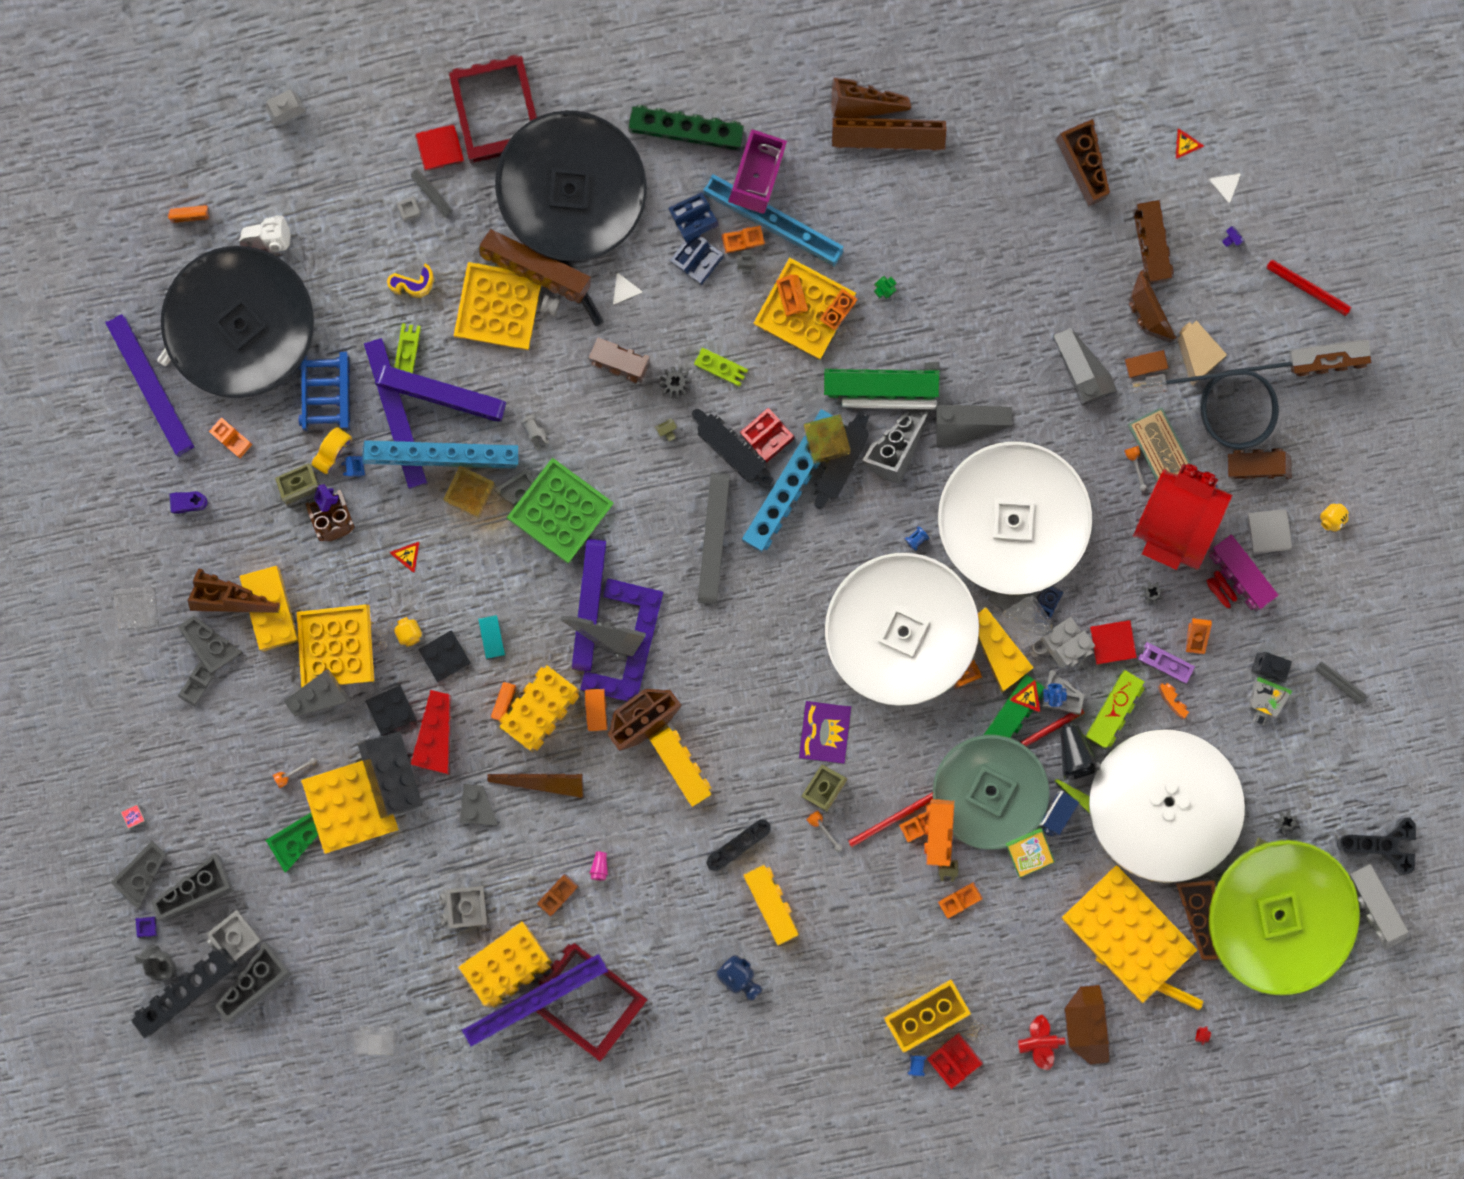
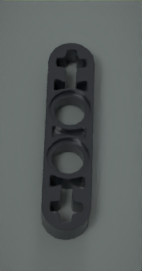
M764 819L756 821L711 854L707 859L708 868L712 871L722 869L766 837L771 830L769 822ZM759 823L762 825L766 824L767 832H759L757 834L759 838L756 840L754 834L749 830L753 828L755 832L759 828ZM744 834H749L752 837V843L749 845L742 844L741 837ZM729 845L734 846L737 850L736 854L732 857L727 856L725 853V849ZM722 851L728 861L724 863L722 859L719 862L720 866L718 868L716 866L711 867V858H719L721 855L718 853Z

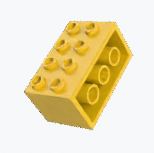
M547 665L545 668L541 667L535 674L536 680L533 683L529 682L523 690L525 694L522 698H517L511 705L512 711L509 714L505 713L499 721L501 723L499 727L532 753L541 748L545 736H549L556 728L555 723L558 719L562 720L568 712L566 710L570 704L573 705L579 698L578 688Z
M520 922L458 968L484 1006L496 1008L503 1002L502 999L508 995L511 997L519 991L518 987L522 984L526 986L534 981L536 974H543L551 968L550 964L553 962L529 927L524 922Z

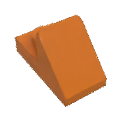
M1192 618V622L1188 625L1186 652L1205 654L1212 620Z

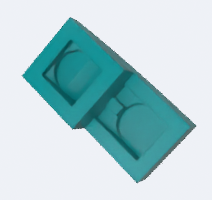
M498 616L478 618L486 659L505 655Z

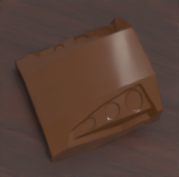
M341 490L332 495L339 498L336 504H331L329 511L322 512L315 501L305 503L319 541H333L348 535L355 528Z

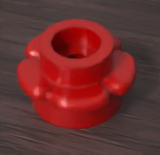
M1199 1026L1195 1041L1204 1045L1205 1042H1209L1211 1031H1208L1207 1026Z

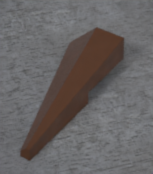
M198 568L192 581L194 587L187 600L190 611L279 613L280 609L279 602L273 603L263 595L259 597L247 588L231 581L225 582L219 579L217 575L213 574L211 576Z
M487 774V782L584 799L583 774Z

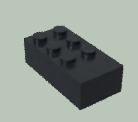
M401 732L367 740L358 745L380 819L423 806Z

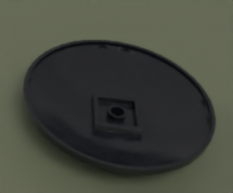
M564 110L539 116L529 121L512 136L498 161L495 176V193L498 207L505 223L524 245L536 253L551 259L578 262L603 256L614 250L629 237L638 224L644 210L647 181L639 153L620 129L594 114ZM567 184L572 185L574 193L567 194L564 191V186Z
M227 246L198 256L188 263L175 277L166 293L162 306L161 333L164 346L172 363L193 385L220 397L249 398L262 395L279 387L301 366L313 339L314 311L311 298L303 281L282 259L255 247ZM238 319H243L245 321L244 328L237 329L235 322Z

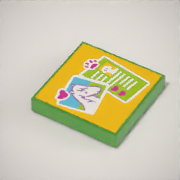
M1041 828L1005 843L1019 878L1055 863Z

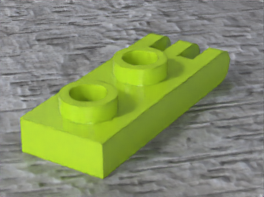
M402 323L394 368L414 373L421 326H417L416 333H414V325L409 324L407 332L405 331L406 324Z
M703 347L694 363V366L738 387L742 383L735 380L736 377L741 380L745 378L739 371L746 374L748 372V369Z

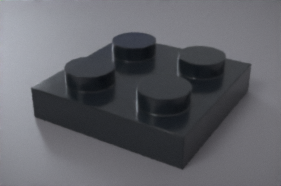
M452 630L418 649L437 683L471 664Z
M401 685L365 701L381 736L417 720Z

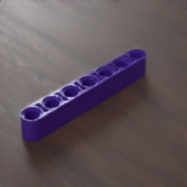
M386 365L379 366L375 385L497 422L502 421L507 404L498 398Z
M587 539L577 618L594 621V625H596L606 541ZM577 631L575 634L572 670L591 672L595 643Z

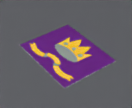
M806 701L799 758L845 764L851 706Z

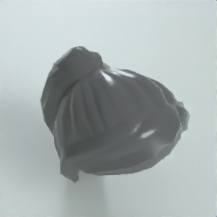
M158 945L146 946L140 954L134 957L137 963H142L145 971L144 974L153 980H168L175 976V963L168 953L161 951Z

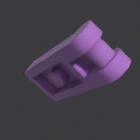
M1146 642L1143 654H1140L1138 660L1187 684L1195 666ZM1152 652L1157 654L1155 660L1149 658Z

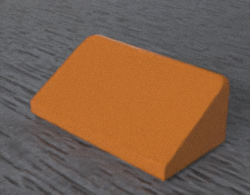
M208 206L173 208L169 211L168 219L172 223L208 220Z
M791 274L776 280L786 317L808 311L798 275Z
M503 682L491 714L492 719L500 721L505 713L508 714L517 689L516 685Z

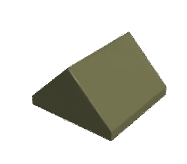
M310 463L275 477L281 499L286 505L316 493L319 485Z
M821 764L801 797L827 812L848 779Z

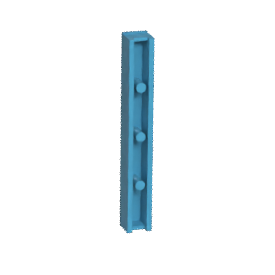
M712 174L711 179L703 190L704 195L835 267L844 251V246L770 205H767L763 214L729 203L728 200L733 185Z

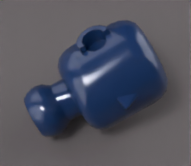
M732 955L716 972L717 978L727 987V990L735 994L742 990L750 1001H753L762 992L761 986L752 981L754 971L749 961L744 958Z

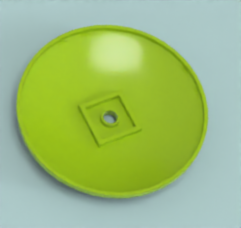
M1279 840L1268 842L1249 850L1239 857L1220 879L1210 906L1209 927L1212 943L1224 967L1244 985L1272 995L1301 993L1325 982L1347 959L1358 933L1360 920L1359 901L1356 889L1347 871L1326 851L1300 841ZM1282 910L1283 917L1279 920H1276V911Z

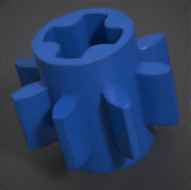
M1052 683L1048 685V689H1044V702H1048L1049 706L1059 707L1063 704V701H1067L1066 688L1062 689L1061 684Z

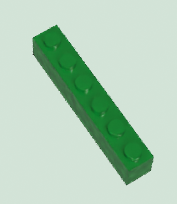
M825 369L824 395H828L829 398H839V395H847V398L866 396L868 399H876L878 396H885L886 399H896L897 396H904L905 399L923 397V399L932 400L935 397H939V370Z

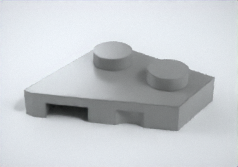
M1050 670L1046 689H1048L1049 684H1061L1062 689L1066 688L1067 701H1063V704L1059 707L1049 706L1048 702L1043 701L1042 707L1080 715L1084 694L1074 689L1066 680L1064 681L1054 671Z

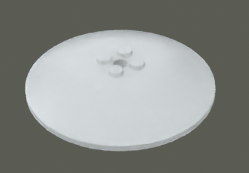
M1003 442L980 449L966 458L955 469L941 495L938 509V527L947 555L965 577L980 587L993 592L1022 595L1038 592L1054 585L1076 566L1089 542L1092 527V510L1087 490L1081 478L1063 458L1039 445L1026 442ZM1016 515L1019 523L1011 525L1008 522L1009 516Z
M913 553L883 555L856 568L836 590L830 602L825 622V639L828 653L834 667L843 680L851 688L868 699L896 706L926 702L951 688L969 667L976 651L979 636L977 609L971 593L964 582L950 568L939 561ZM902 627L909 629V634L905 637L899 636V630Z
M1176 730L1144 732L1125 740L1115 747L1101 763V769L1097 770L1091 786L1089 800L1092 826L1107 854L1127 871L1139 877L1157 882L1187 881L1215 868L1226 858L1236 844L1244 821L1245 804L1242 787L1229 761L1220 751L1205 740ZM1167 797L1172 798L1174 806L1167 807L1164 804V799Z

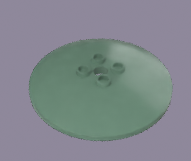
M981 735L959 743L943 758L934 778L933 799L955 801L953 836L958 840L976 848L1003 849L1007 848L1005 843L1035 831L1040 825L1048 807L1049 783L1041 762L1025 745L1005 736ZM992 785L996 787L997 792L994 795H989L986 793V788Z

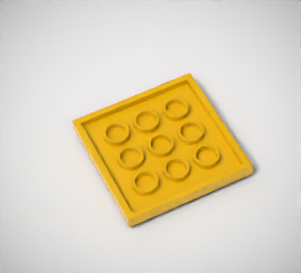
M789 257L778 279L791 274L799 276L808 311L786 317L777 283H775L753 325L821 360L836 331L820 321V318L842 288L853 296H856V292Z
M468 262L453 336L529 351L541 285H536L525 277H519L508 269Z
M364 604L297 612L301 688L327 669L330 670L340 685L374 682L370 605Z
M363 761L301 780L324 854L399 830L394 815L380 819Z

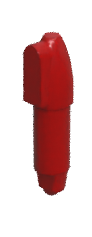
M1215 571L1214 577L1227 596L1236 602L1237 596L1227 583V580L1220 571Z
M1213 577L1207 579L1206 582L1211 592L1215 594L1222 605L1230 609L1231 604L1220 590L1221 586Z

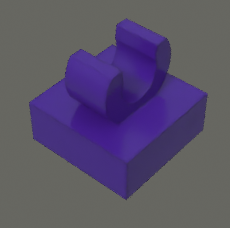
M1234 226L1226 230L1229 236L1222 240L1226 247L1233 243L1236 246H1240L1245 242Z
M325 484L318 485L314 500L322 512L329 511L331 504H336L339 498L338 496H332L334 489H328Z

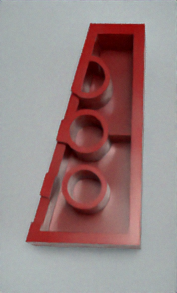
M430 690L411 765L450 775L451 695Z

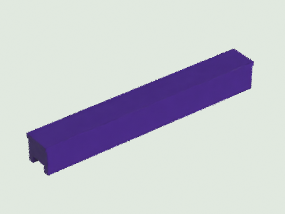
M121 314L109 321H105L175 455L180 457L182 454L195 448L126 317Z
M382 338L363 343L375 380L380 365L392 367ZM377 386L393 440L396 442H415L400 393ZM401 465L409 489L428 484L423 466Z

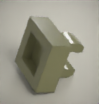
M671 418L655 426L660 437L665 435L669 442L676 439L672 430L676 429L677 426Z
M951 860L950 866L938 865V875L941 881L944 880V876H951V882H954L955 877H958V860Z

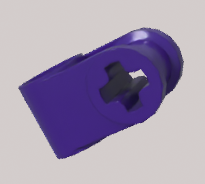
M198 491L169 494L170 511L172 514L201 511L208 504L206 496ZM197 497L201 499V501L198 502V505L194 503V501L197 500Z

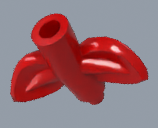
M1039 1015L1030 1024L1029 1032L1031 1037L1018 1040L1019 1052L1021 1054L1033 1051L1034 1063L1041 1069L1050 1070L1054 1063V1052L1052 1049H1058V1046L1066 1045L1065 1037L1049 1036L1051 1032L1050 1024L1045 1016Z

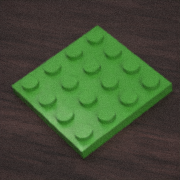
M552 458L506 519L569 564L614 503Z

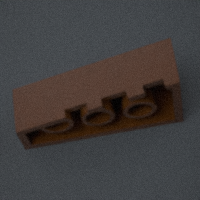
M1215 881L1176 883L1201 959H1219L1212 943L1209 927L1210 906L1216 890Z

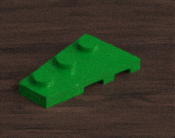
M312 813L307 814L266 839L267 844L285 873L318 836Z

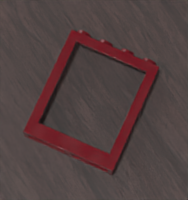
M511 55L505 60L494 59L489 61L488 64L476 63L471 65V68H455L452 72H449L470 164L500 157L510 139L476 147L473 146L458 79L517 66L529 120L531 121L537 118L522 56Z
M575 942L572 945L568 943L562 951L564 954L560 961L558 959L555 960L550 968L552 972L549 976L544 975L538 984L541 986L558 977L575 954L585 961L593 956ZM610 969L603 975L634 999L597 1048L544 1007L535 1011L600 1062L648 1000V998Z

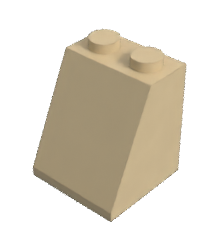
M1197 321L1193 324L1191 322L1187 323L1179 332L1180 336L1177 341L1188 377L1208 374L1227 356ZM1191 381L1190 383L1194 386L1198 381Z

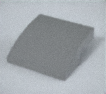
M1286 509L1248 513L1247 518L1253 554L1292 549Z

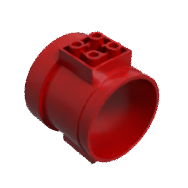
M1189 463L1187 465L1182 464L1178 474L1171 473L1163 468L1132 536L1146 543L1142 555L1177 570L1180 563L1199 570L1233 496L1215 487L1218 479L1215 478L1214 474L1207 471L1203 473L1197 470L1196 466Z

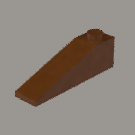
M833 78L831 98L833 117L862 118L908 111L912 108L908 96L888 90L879 92L874 89V86L869 85L868 88L857 85L858 81Z

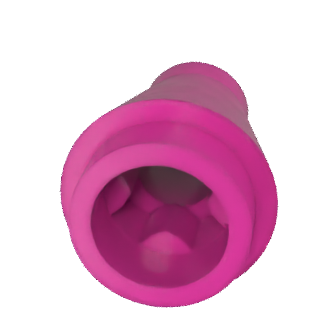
M595 852L589 872L591 875L590 879L606 881L608 876L607 853Z

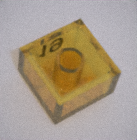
M841 414L803 424L813 464L850 454L851 450Z
M459 466L443 501L479 519L496 484L479 474Z

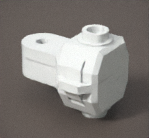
M282 215L265 218L260 225L245 227L241 230L240 246L258 249L266 248L269 253L285 251L290 244V228Z

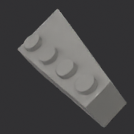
M1371 864L1351 873L1349 876L1356 889L1359 905L1364 909L1366 917L1374 928L1384 950L1405 941L1408 930Z

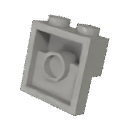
M1069 617L1040 637L1061 669L1066 666L1071 668L1079 662L1077 658L1080 656L1083 659L1093 653L1091 649L1095 647L1085 630L1081 632L1072 617Z
M483 886L442 890V894L439 895V903L444 909V913L441 914V923L445 925V929L487 925Z
M238 910L206 934L209 938L207 942L213 949L218 948L219 950L225 947L235 961H238L250 949L262 941Z

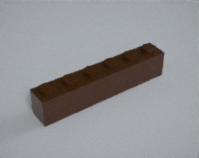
M832 118V147L839 149L851 147L856 149L874 148L877 150L889 148L894 150L912 149L919 151L921 149L939 151L946 148V121Z
M492 229L489 230L479 245V256L484 260L498 264L501 268L508 269L519 277H525L534 284L549 289L552 293L564 296L569 301L580 304L590 288V276L555 259L538 254L526 245Z

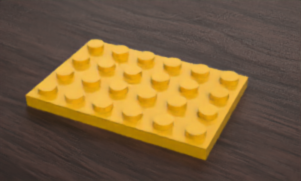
M1117 865L1061 917L1068 927L1141 1004L1197 951L1195 946Z

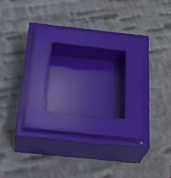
M156 916L135 918L137 938L157 936Z

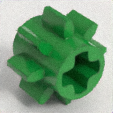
M883 276L874 284L876 287L874 293L879 299L882 296L888 299L897 291L894 287L897 285V282L892 277L887 279Z

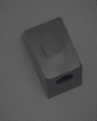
M1261 652L1256 654L1251 671L1286 683L1292 661L1267 652Z

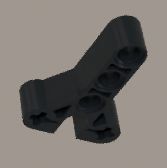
M1406 818L1397 821L1395 827L1383 836L1343 835L1338 838L1337 847L1341 852L1381 854L1394 866L1398 874H1410L1415 868V854L1402 853L1398 850L1397 845L1400 840H1416V824L1412 819ZM1406 823L1409 826V830L1405 831V829H1402V825ZM1345 838H1348L1351 841V847L1349 849H1346L1343 846V840ZM1365 839L1370 842L1368 850L1362 847V842ZM1384 840L1390 844V848L1387 851L1383 850L1381 846ZM1403 863L1408 864V868L1404 869L1400 865Z

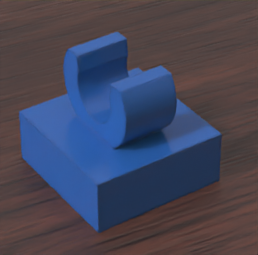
M362 456L345 457V461L341 463V466H346L347 472L343 473L344 476L360 477L365 475Z

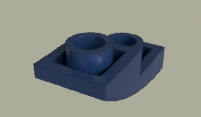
M1053 586L1043 589L1029 620L1046 628L1064 592Z

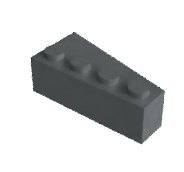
M214 853L207 861L201 863L193 872L183 877L180 882L170 887L151 903L158 920L164 923L233 892L234 889L220 856Z
M263 943L258 953L253 956L245 970L240 973L232 987L230 986L215 1006L226 1022L231 1024L293 975L270 944Z

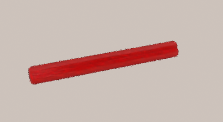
M1270 260L1266 268L1342 315L1347 316L1349 314L1351 306L1278 262Z

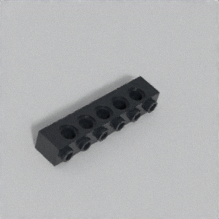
M225 947L219 950L218 948L208 953V959L198 961L193 965V971L183 973L178 977V983L168 985L163 989L165 992L160 997L156 995L148 1001L150 1003L148 1007H141L134 1013L135 1017L130 1021L144 1039L158 1031L239 966ZM211 963L216 966L215 973L210 970ZM196 975L201 977V984L196 983ZM181 987H184L186 989V996H183L181 994ZM166 999L172 1002L171 1008L166 1006ZM152 1010L157 1014L156 1020L151 1017Z

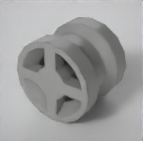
M546 294L540 312H547L555 317L561 299H553L550 295Z

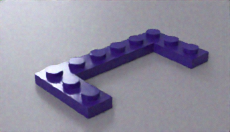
M607 579L603 597L640 606L635 630L646 633L635 654L628 656L622 680L585 671L580 690L605 689L606 697L627 702L639 693L663 598V591Z

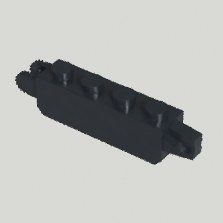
M700 408L693 410L692 419L699 425L698 436L747 482L755 480L765 488L773 482L774 479L766 470V465L764 464L766 461L759 454L755 456L750 451L752 448L748 443L738 440L736 438L738 434L732 428L727 429L723 425L725 422L718 415L713 416L710 414L707 416Z
M859 411L854 420L849 422L848 426L844 424L839 434L842 438L839 443L835 442L831 450L834 453V457L831 460H826L822 468L825 472L823 476H818L814 484L817 487L815 492L818 493L814 502L815 508L822 510L828 499L834 500L839 497L869 434L866 426L869 416Z

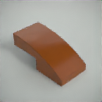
M1165 350L1125 359L1129 378L1169 369Z
M563 874L539 900L537 905L551 917L579 886L566 874Z

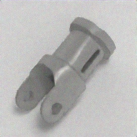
M531 414L522 419L520 423L526 428L534 448L540 450V445L537 441L538 437L541 436L546 444L549 443V439L543 428H540L535 419L536 415Z

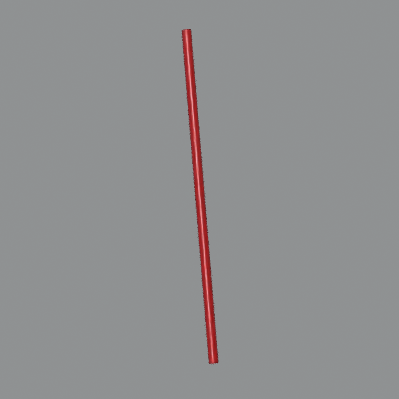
M1081 709L1080 715L1069 713L1020 741V743L1027 747L1085 713L1083 709ZM933 792L850 839L848 842L851 848L930 803L931 799H933Z

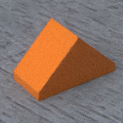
M975 660L971 661L965 673L953 685L955 689L982 678Z

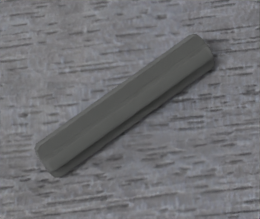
M419 169L414 170L411 173V177L445 217L451 214L452 208Z
M1320 662L1315 670L1355 701L1361 703L1365 699L1366 694L1324 662Z

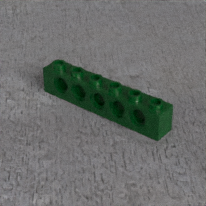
M645 105L632 106L628 126L629 133L739 152L741 150L744 134V125H741V122L730 121L728 123L722 122V119L716 117L705 119L704 116L698 114L687 116L681 111L670 113L666 112L667 110L663 108L652 110L648 109ZM647 117H652L655 121L652 124H646L644 120ZM666 120H670L673 122V125L667 128L663 126V123ZM685 123L692 126L688 131L683 130L681 127ZM702 127H709L711 131L708 134H703L700 129ZM721 130H727L729 132V135L727 137H721L719 135V132Z

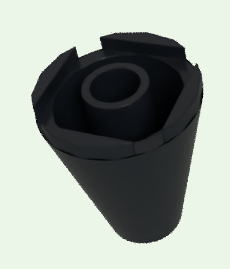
M1074 724L1065 725L1063 730L1060 731L1064 779H1069V776L1073 775L1074 779L1095 773V768L1100 770V763L1079 726Z

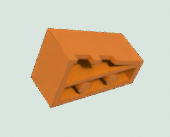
M931 799L930 805L926 807V816H930L929 824H926L925 835H928V843L925 842L924 854H927L926 865L950 866L955 801Z

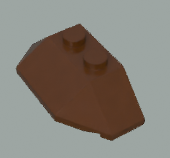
M1144 270L1140 271L1129 298L1130 303H1128L1130 311L1136 314L1138 318L1136 320L1140 330H1144L1145 334L1172 343L1176 340V336Z
M644 689L614 711L608 736L619 751L637 746L668 724L682 705L671 690Z
M1100 985L1081 986L1064 1008L1068 1046L1088 1064L1108 1063L1109 1039Z

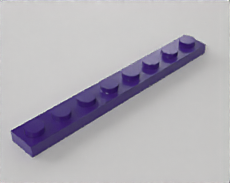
M597 954L462 1029V1032L470 1047L604 974L608 969L600 954Z

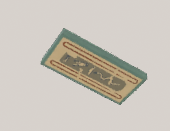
M1162 407L1127 424L1156 482L1163 468L1171 473L1178 474L1182 464H1191Z

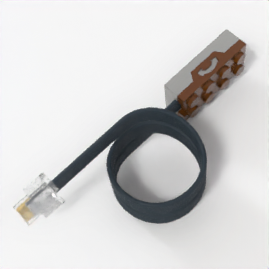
M1369 340L1288 350L1290 362L1233 369L1216 374L1166 380L1165 374L1145 376L1143 381L1132 382L1133 392L1147 391V394L1167 392V385L1211 379L1202 393L1200 403L1201 417L1206 430L1217 442L1226 447L1234 449L1251 448L1261 444L1272 434L1279 416L1278 399L1273 387L1264 377L1251 371L1290 366L1291 373L1301 377L1308 376L1311 371H1315V374L1329 373L1328 369L1334 368V371L1348 370V366H1353L1356 369L1366 368L1367 364L1372 363ZM1227 376H1253L1260 380L1269 392L1272 402L1271 419L1266 430L1254 440L1244 443L1224 441L1214 433L1209 424L1206 411L1209 393L1218 381Z

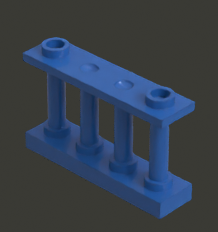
M340 352V357L336 359L308 360L306 355L301 366L298 368L301 370L302 415H299L298 418L299 426H302L304 431H308V424L337 423L342 430H350L348 352ZM308 367H337V369H340V376H337V378L308 379ZM308 386H337V388H340V395H337V397L308 398ZM308 405L340 406V414H337V416H308Z

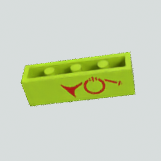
M1126 670L1122 671L1085 738L1103 749H1106L1107 746L1111 747L1116 740L1115 732L1117 729L1121 730L1126 722L1124 720L1126 713L1130 714L1135 707L1134 699L1136 696L1140 697L1145 689L1143 687L1144 681Z

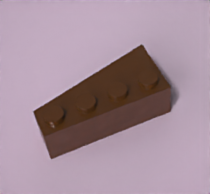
M1094 119L1061 132L1055 139L1088 207L1105 200L1110 194L1106 172L1102 163L1103 158L1098 146V137L1095 133Z
M1160 200L1139 203L1133 210V217L1145 275L1150 285L1168 282L1171 280L1172 275H1174L1173 265L1169 262L1170 249L1166 243L1167 235L1163 224Z

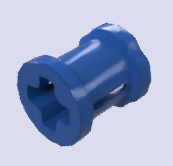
M920 526L916 528L917 530L910 537L904 538L914 551L918 550L917 547L925 540L928 541L930 539Z
M909 1055L911 1064L908 1075L925 1076L923 1072L924 1060L927 1057Z

